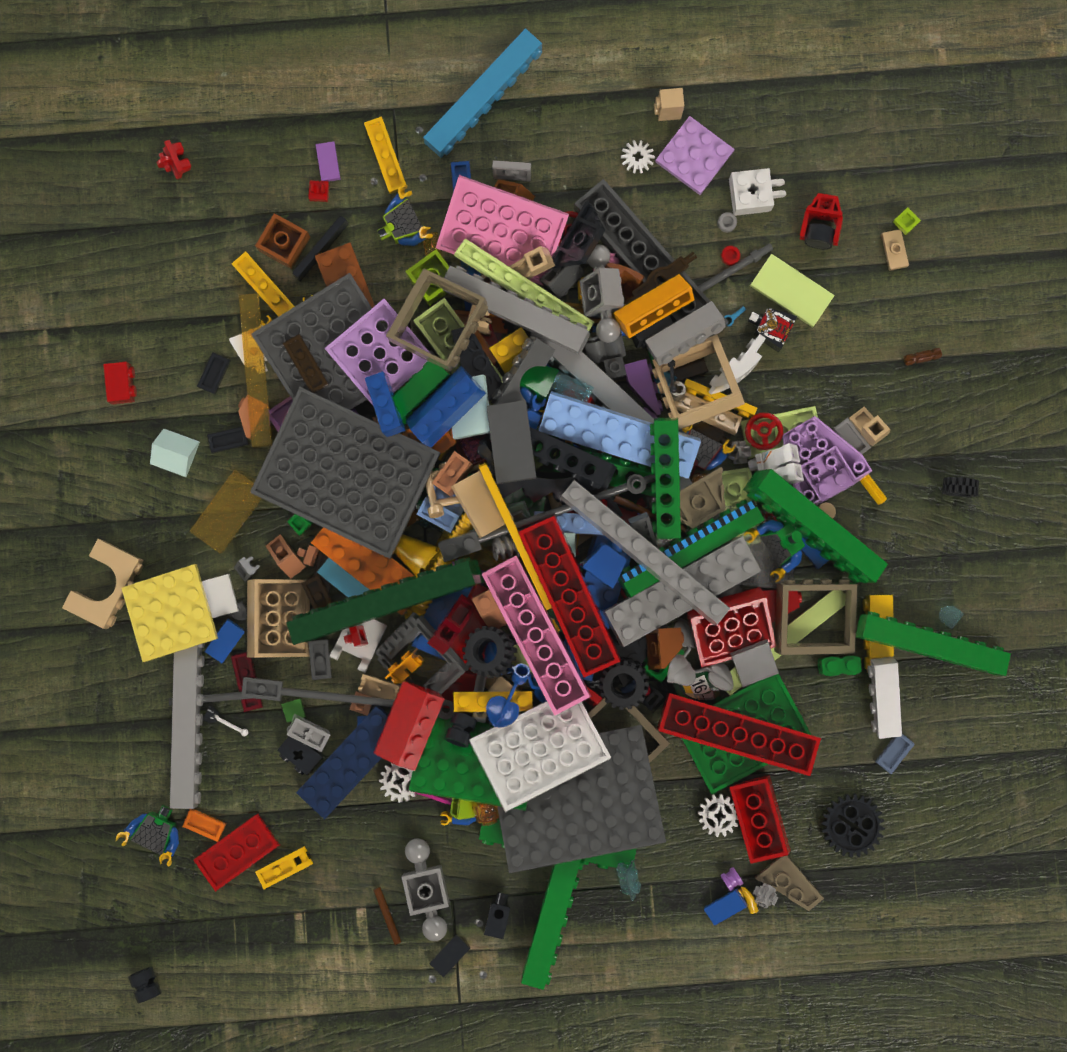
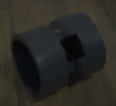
M454 712L450 721L452 727L447 729L444 740L453 745L468 748L470 744L469 739L472 738L470 733L474 732L478 721L466 714Z
M153 967L142 969L128 976L131 987L136 989L134 996L137 1003L145 1002L162 993L159 983L154 981L156 975Z

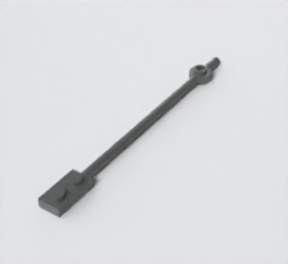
M631 474L626 479L625 484L599 492L593 496L600 501L626 491L640 494L645 490L646 484L656 481L655 475L650 474L643 477L640 474ZM661 475L660 479L665 478V475ZM635 481L640 482V485L637 488L633 487V483ZM566 504L517 521L515 525L517 529H521L554 515L558 516L572 511L573 509ZM503 526L479 538L476 531L473 530L441 541L438 545L444 562L481 550L480 543L507 534L509 531L507 526Z
M250 677L243 678L241 697L281 701L282 695L385 707H392L395 701L393 699L283 687L284 681ZM444 699L438 714L440 718H452L453 701ZM445 705L450 707V711L447 713L443 711V706ZM462 713L468 716H473V714L470 713Z

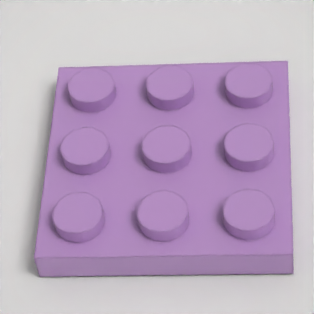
M689 116L655 162L697 194L701 195L735 149Z

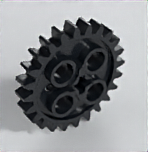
M855 793L852 794L851 798L848 794H845L844 800L837 796V803L831 800L832 808L825 807L829 811L828 814L822 813L826 820L820 821L821 824L825 825L821 832L827 833L823 839L830 840L827 844L829 847L835 845L833 851L836 853L841 849L842 856H845L848 852L850 858L853 857L854 853L857 857H860L861 851L868 855V848L874 851L873 844H880L877 837L883 838L879 830H885L884 827L880 826L884 819L878 818L882 812L875 811L877 808L876 804L870 806L871 799L868 798L864 802L865 798L863 795H860L857 799ZM848 807H853V815L847 817L846 809ZM838 815H842L844 818L854 823L857 827L865 831L867 835L864 836L857 830L851 828V826H849L847 823L839 819ZM865 818H869L870 825L863 828L862 821ZM838 823H842L843 830L836 833L835 826ZM858 834L859 841L856 844H852V836Z

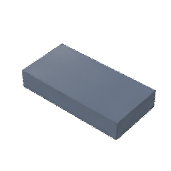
M903 734L901 737H893L875 762L889 774H892L915 744Z

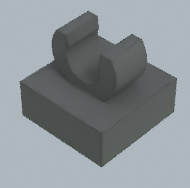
M243 557L234 566V569L244 582L250 580L260 567L259 565L252 567L249 564L254 559L253 557H249L247 560Z

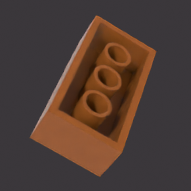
M351 243L315 255L326 287L350 273L372 308L375 306Z

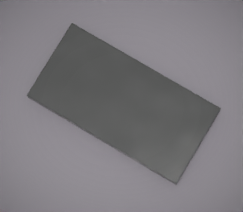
M526 400L487 406L497 484L537 479Z

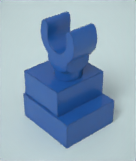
M537 394L533 396L532 407L528 409L529 425L535 430L543 414L538 410L546 403V398L543 399L542 403H537L535 401Z

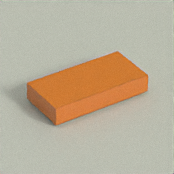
M190 809L182 827L218 842L227 823L198 810Z

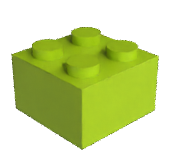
M436 249L405 272L411 283L415 285L423 269L444 278L449 266ZM430 284L423 299L430 307L448 293L440 287Z

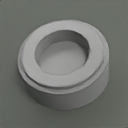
M729 212L723 213L718 219L719 229L726 233L733 231L737 225L735 215Z

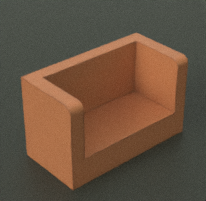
M454 451L432 484L448 496L453 497L455 493L451 486L465 479L474 465Z

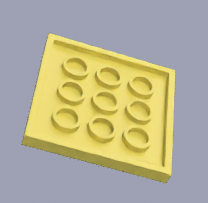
M197 564L121 588L143 662L218 639Z

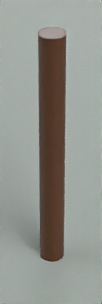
M615 495L613 502L639 514L647 512L650 519L657 521L656 514H652V510L619 495ZM663 515L661 516L663 521L671 520ZM681 524V533L684 534L687 526Z

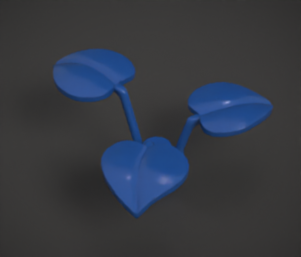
M489 642L485 649L484 661L486 663L491 662L497 654V646L493 642ZM520 663L513 666L512 669H507V674L512 673L511 679L514 682L507 700L502 696H495L488 701L486 714L494 727H507L516 721L519 715V706L514 702H510L517 685L524 684L527 679L531 689H535L534 695L536 699L542 703L547 702L535 677L532 682V675L529 674L530 669L526 664Z

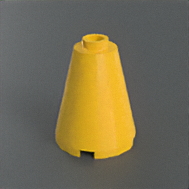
M404 534L394 552L417 578L418 573L430 571L435 566L434 562L438 561L437 557L441 556L439 547Z

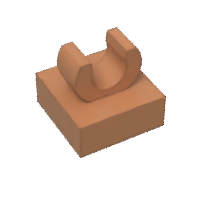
M309 545L308 550L299 548L296 555L304 557L303 564L313 567L319 549Z
M358 691L355 692L357 696L372 697ZM352 703L349 710L368 716L372 705Z

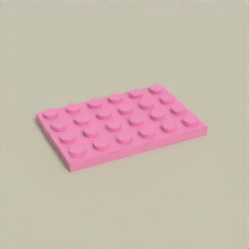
M459 175L436 248L455 254L463 240L467 239L507 266L516 263L523 258L524 254L540 246L548 248L551 257H553L569 214ZM548 270L530 278L529 280L534 283L543 285L540 281V278H542V276L545 275V273Z

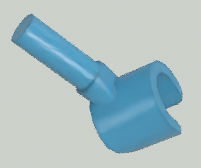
M744 306L732 315L724 316L725 318L732 319V322L727 327H731L734 324V320L746 310Z

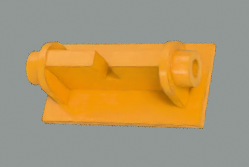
M416 648L412 653L408 650L401 657L402 662L399 664L395 662L387 669L389 674L385 679L391 676V680L395 685L401 684L410 675L406 668L413 673L421 666L424 660L422 656L415 654L418 649Z

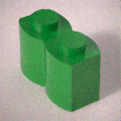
M846 655L839 658L822 657L818 659V673L824 676L856 675L862 672L861 658L857 656Z

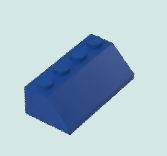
M460 366L406 419V422L421 443L431 448L486 392Z

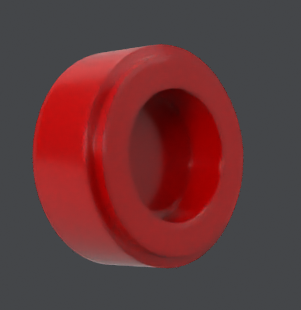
M727 246L721 253L722 262L728 266L736 264L740 259V251L735 246Z

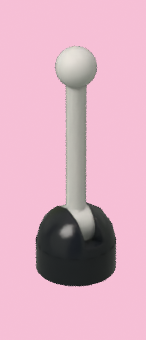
M211 706L203 718L208 723L219 721L240 732L242 736L248 735L247 729H241L220 718L218 710Z

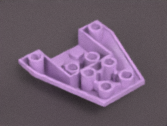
M816 416L783 434L782 440L784 445L789 443L797 445L800 462L797 464H801L804 478L803 482L795 483L793 487L816 506L853 486L872 472L863 455Z

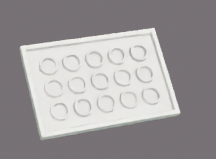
M545 702L518 715L516 721L507 727H494L469 739L505 812L611 759L582 702L555 716L548 702Z

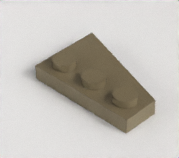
M788 856L778 857L755 876L756 880L771 885L776 889V892H780L808 911L824 899L821 893Z

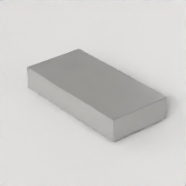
M846 418L832 429L861 454L871 448L849 418Z

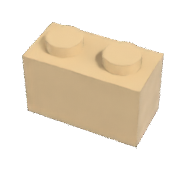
M683 88L660 90L658 97H655L654 114L658 115V121L681 119L684 110Z

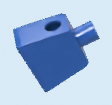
M601 543L579 566L613 589L627 559L620 555L622 549L616 544L612 543L609 547L605 543Z

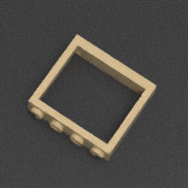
M718 335L707 338L703 343L696 344L686 353L679 354L673 358L675 361L674 368H677L716 352L732 394L681 414L678 413L664 372L669 371L670 367H668V363L659 366L655 359L652 360L655 366L652 372L655 379L659 378L660 380L657 383L661 394L665 393L666 396L662 398L666 409H671V412L668 413L669 418L678 417V430L745 404Z

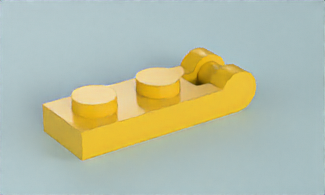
M303 846L255 871L263 889L312 865L313 861L311 858H308L306 847ZM299 856L302 863L297 865L294 858Z

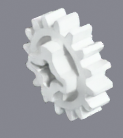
M391 763L392 767L386 765L387 772L380 773L384 776V779L379 780V782L384 783V786L380 789H386L387 791L384 796L391 795V801L398 798V803L403 801V797L406 801L410 800L409 795L415 797L416 793L410 792L408 787L413 770L406 769L410 772L406 774L400 769L403 767ZM392 772L393 776L391 781H389V776ZM399 777L404 778V782H402V784L397 783ZM392 788L398 789L401 794L395 793Z
M712 794L711 800L705 798L706 804L700 803L703 810L697 812L699 815H702L698 819L700 823L704 822L702 829L709 828L707 833L712 834L714 831L716 837L719 836L720 832L723 836H726L727 830L733 833L731 827H738V824L735 822V820H738V816L736 815L734 802L729 803L730 797L727 796L723 799L722 794H719L718 798ZM715 803V807H713L711 810H708V808ZM724 803L729 806L731 813L725 811ZM720 811L723 817H719L718 820L714 815ZM706 818L713 820L714 827L709 825ZM726 821H730L726 826L722 827Z

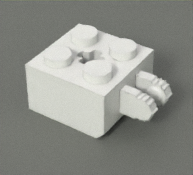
M769 168L732 172L729 178L733 214L736 216L771 211L774 207L773 199L786 196V191H772V187L784 185V179L771 180Z

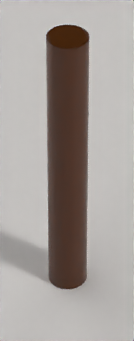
M381 887L375 888L373 891L393 943L397 945L402 941Z

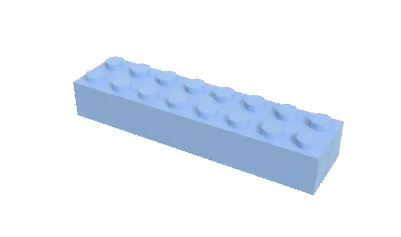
M551 391L540 424V432L650 467L651 463H655V455H651V443H655L654 436H650V424L653 423ZM679 432V476L689 479L701 440L698 437ZM663 434L659 437V441L666 444L670 441V437ZM663 454L659 458L662 463H668L671 459L667 454Z

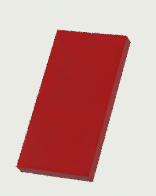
M257 813L196 857L194 862L216 892L280 844Z

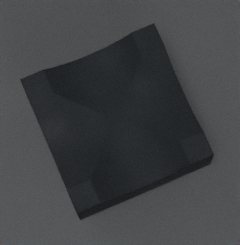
M668 315L631 337L636 348H647L645 340L669 327L673 322Z

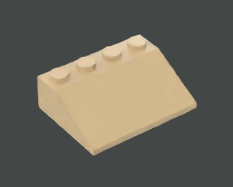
M247 580V657H310L309 643L293 645L286 622L292 621V616L310 611V600L301 584L306 580Z

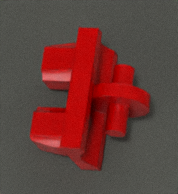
M170 140L164 141L165 147L163 152L159 153L160 159L157 161V166L165 168L166 172L172 169L176 180L180 179L183 173L191 169L189 159L179 160L177 157L184 154L181 142L171 144Z

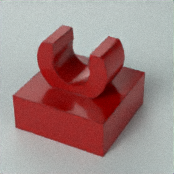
M310 180L309 201L328 202L329 181Z
M364 626L350 627V634L343 636L345 644L353 643L354 647L368 645Z

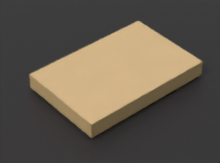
M481 471L451 486L479 538L505 525Z

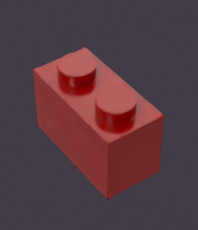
M128 362L103 364L107 402L112 405L135 402L134 397L137 396L136 386L133 385V378H135L134 367H131V364Z

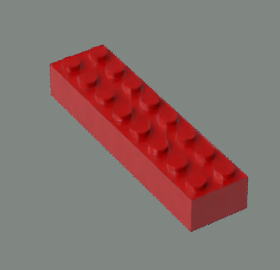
M554 515L519 531L520 538L583 678L619 663L621 658L557 516Z
M668 692L657 727L658 731L807 776H811L821 738Z

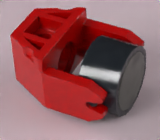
M818 193L813 202L806 208L800 233V240H804L806 245L817 249H830L832 244L838 246L843 225V213L838 196ZM812 219L834 222L836 229L823 224L809 225V222Z

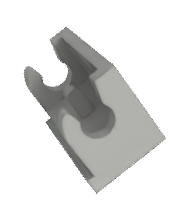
M294 714L291 725L287 727L286 735L322 752L330 737V732Z

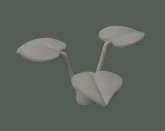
M677 618L674 628L681 627V632L684 634L682 646L687 647V650L683 655L677 654L670 662L667 682L690 686L695 682L696 673L707 671L709 672L708 680L713 686L724 691H731L734 686L730 670L724 663L710 665V668L706 667L697 670L691 667L686 656L691 651V647L696 648L689 622L685 619Z

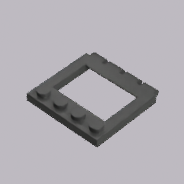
M413 612L375 651L379 657L377 660L387 670L395 663L394 659L420 633L429 641L435 629L423 615L419 617L417 613ZM451 647L443 655L438 652L447 663L422 687L438 691L442 694L469 669ZM409 676L404 680L415 684Z

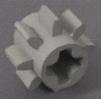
M746 441L732 442L730 448H733L735 444L736 447L733 452L729 453L728 458L734 460V464L747 463V459L752 456L751 446L746 445Z
M763 883L760 887L756 886L753 892L756 898L755 903L764 908H768L771 905L775 906L778 900L775 893L776 889L766 883Z

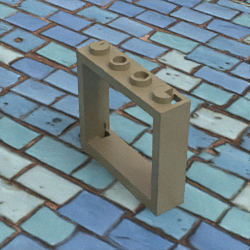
M423 269L386 337L391 343L451 372L453 367L455 368L458 365L462 350L465 351L467 349L471 334L477 331L478 321L481 316H485L488 310L487 301L484 297ZM430 284H434L477 305L446 361L400 339Z
M843 578L839 579V582H832V579H820V582H814L813 579H802V582L787 579L784 582H776V647L774 652L780 655L855 654L857 584L850 582L851 579ZM846 590L843 643L787 644L789 591Z
M604 697L599 704L588 712L590 719L607 704ZM632 706V709L628 710L629 713L659 743L648 755L650 763L670 743L635 706Z

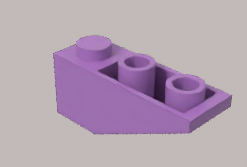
M644 359L624 364L628 387L646 408L659 417L663 408L661 401H657L655 393H658L656 382H652L651 375H653L651 363L647 364V360Z

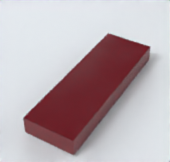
M247 652L231 656L239 692H242L244 677L257 678L253 659L247 657ZM241 699L244 712L263 708L262 699Z

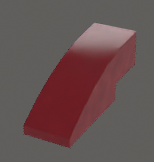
M461 594L427 643L443 655L451 647L476 609L474 603Z

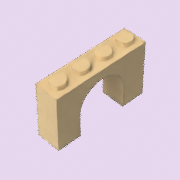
M97 539L89 556L106 564L113 570L116 576L114 592L105 600L95 601L77 591H70L62 608L103 629H109L117 619L115 615L118 609H122L125 604L121 588L134 584L135 576L139 575L143 569L142 563L144 560L104 540Z

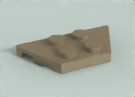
M722 467L680 490L681 523L689 529L699 526L726 510L723 496ZM668 497L663 502H669L672 497Z

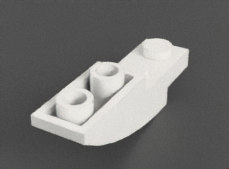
M760 334L756 340L752 338L747 344L746 348L748 351L746 353L742 352L737 359L733 357L729 362L737 383L744 379L762 358L757 351L766 338ZM722 367L720 368L722 372L720 376L715 375L709 383L712 387L708 393L711 395L730 388Z

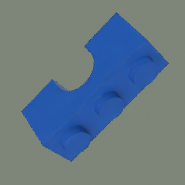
M382 371L366 377L365 381L382 433L386 437H390L406 431L400 412L397 410L392 397L394 393L388 376Z

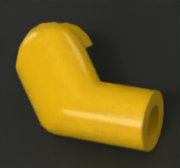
M740 887L738 891L745 899L749 913H757L759 910L757 903H755V897L746 887Z

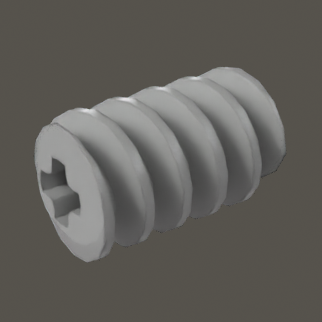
M510 533L508 536L501 535L500 538L492 539V553L496 561H498V555L501 556L502 560H505L506 554H508L509 558H512L513 552L516 553V556L520 557Z

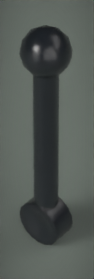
M672 360L668 363L671 379L669 391L675 393L677 391L674 381L675 361Z

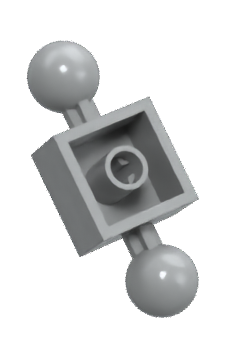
M597 244L587 260V263L594 268V271L580 280L584 316L588 318H601L596 327V334L601 341L611 343L618 339L621 332L619 323L612 319V313L624 306V296L622 295L619 269L605 268V265L610 261V252L604 245Z
M416 838L409 841L405 847L406 858L414 863L416 870L403 873L402 875L410 916L421 913L426 914V920L422 925L423 935L430 941H439L446 935L447 924L442 917L438 916L437 910L449 907L450 904L442 865L427 868L426 860L430 854L429 845L423 839ZM424 886L430 888L428 894L425 891H421Z

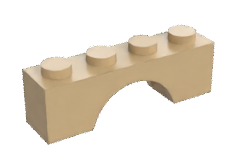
M540 246L524 254L522 259L509 267L530 279L554 267L555 264L548 248ZM485 275L481 276L484 278L483 281L488 284H490V282H494Z

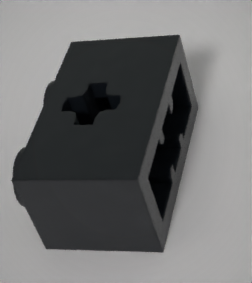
M290 736L277 750L280 752L279 756L288 763L290 761L295 765L294 769L301 775L310 774L324 757L318 750ZM302 750V756L304 758L301 757L298 759L296 757L298 755L297 752Z

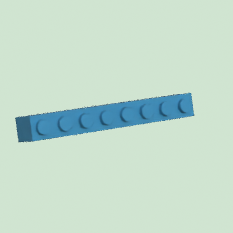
M525 28L423 137L424 143L440 158L448 155L452 151L453 145L465 137L466 131L478 123V118L482 114L488 113L492 107L491 104L495 100L498 101L502 98L504 90L508 86L512 87L515 84L517 76L520 73L524 74L528 70L533 59L537 60L541 56L542 43Z

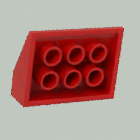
M761 587L718 598L730 610L717 625L711 624L694 609L686 612L701 668L732 660L731 652L766 639L771 649L776 647L767 598Z

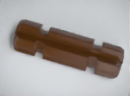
M935 348L931 351L917 352L914 355L908 354L904 356V362L908 366L914 363L930 361L932 358L933 360L942 357V352L940 348Z

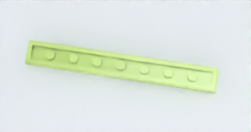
M464 239L456 250L455 257L506 290L517 293L520 299L528 298L534 301L535 306L539 308L545 306L553 311L552 314L558 317L562 314L570 319L569 322L575 325L579 322L587 326L588 331L593 326L594 321L467 239Z
M831 590L788 624L787 644L798 643L845 606L846 594L842 590ZM774 648L771 649L774 660L778 659L781 655L774 652ZM735 667L730 670L734 686L731 691H726L729 696L742 687Z

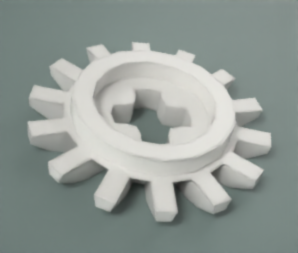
M633 140L634 146L627 143L626 145L629 149H622L626 153V155H621V158H626L622 164H628L626 168L628 171L631 167L634 168L633 173H636V169L643 173L642 168L648 171L647 164L653 165L650 159H655L654 155L649 154L653 152V149L647 150L648 143L643 147L642 140H640L639 145ZM641 152L640 155L643 156V159L635 161V157H632V155Z

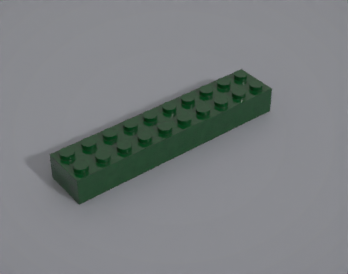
M470 557L454 561L455 565L445 564L436 567V572L434 570H427L418 573V578L416 576L406 577L399 580L400 584L398 582L389 583L381 586L382 590L380 588L363 592V595H354L345 598L343 601L333 602L325 607L310 610L308 613L292 616V621L286 622L293 645L305 643L483 583L484 579L478 561L471 560Z

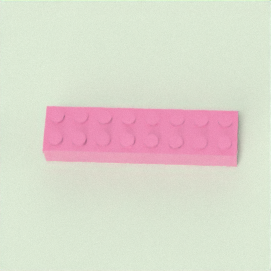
M514 556L482 573L554 716L592 697L520 558Z

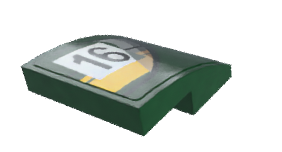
M707 671L696 673L695 682L690 686L673 683L678 696L709 705L722 700L718 688L713 686L708 680L709 672Z

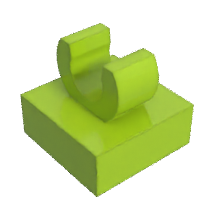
M907 207L893 223L907 235L921 220Z

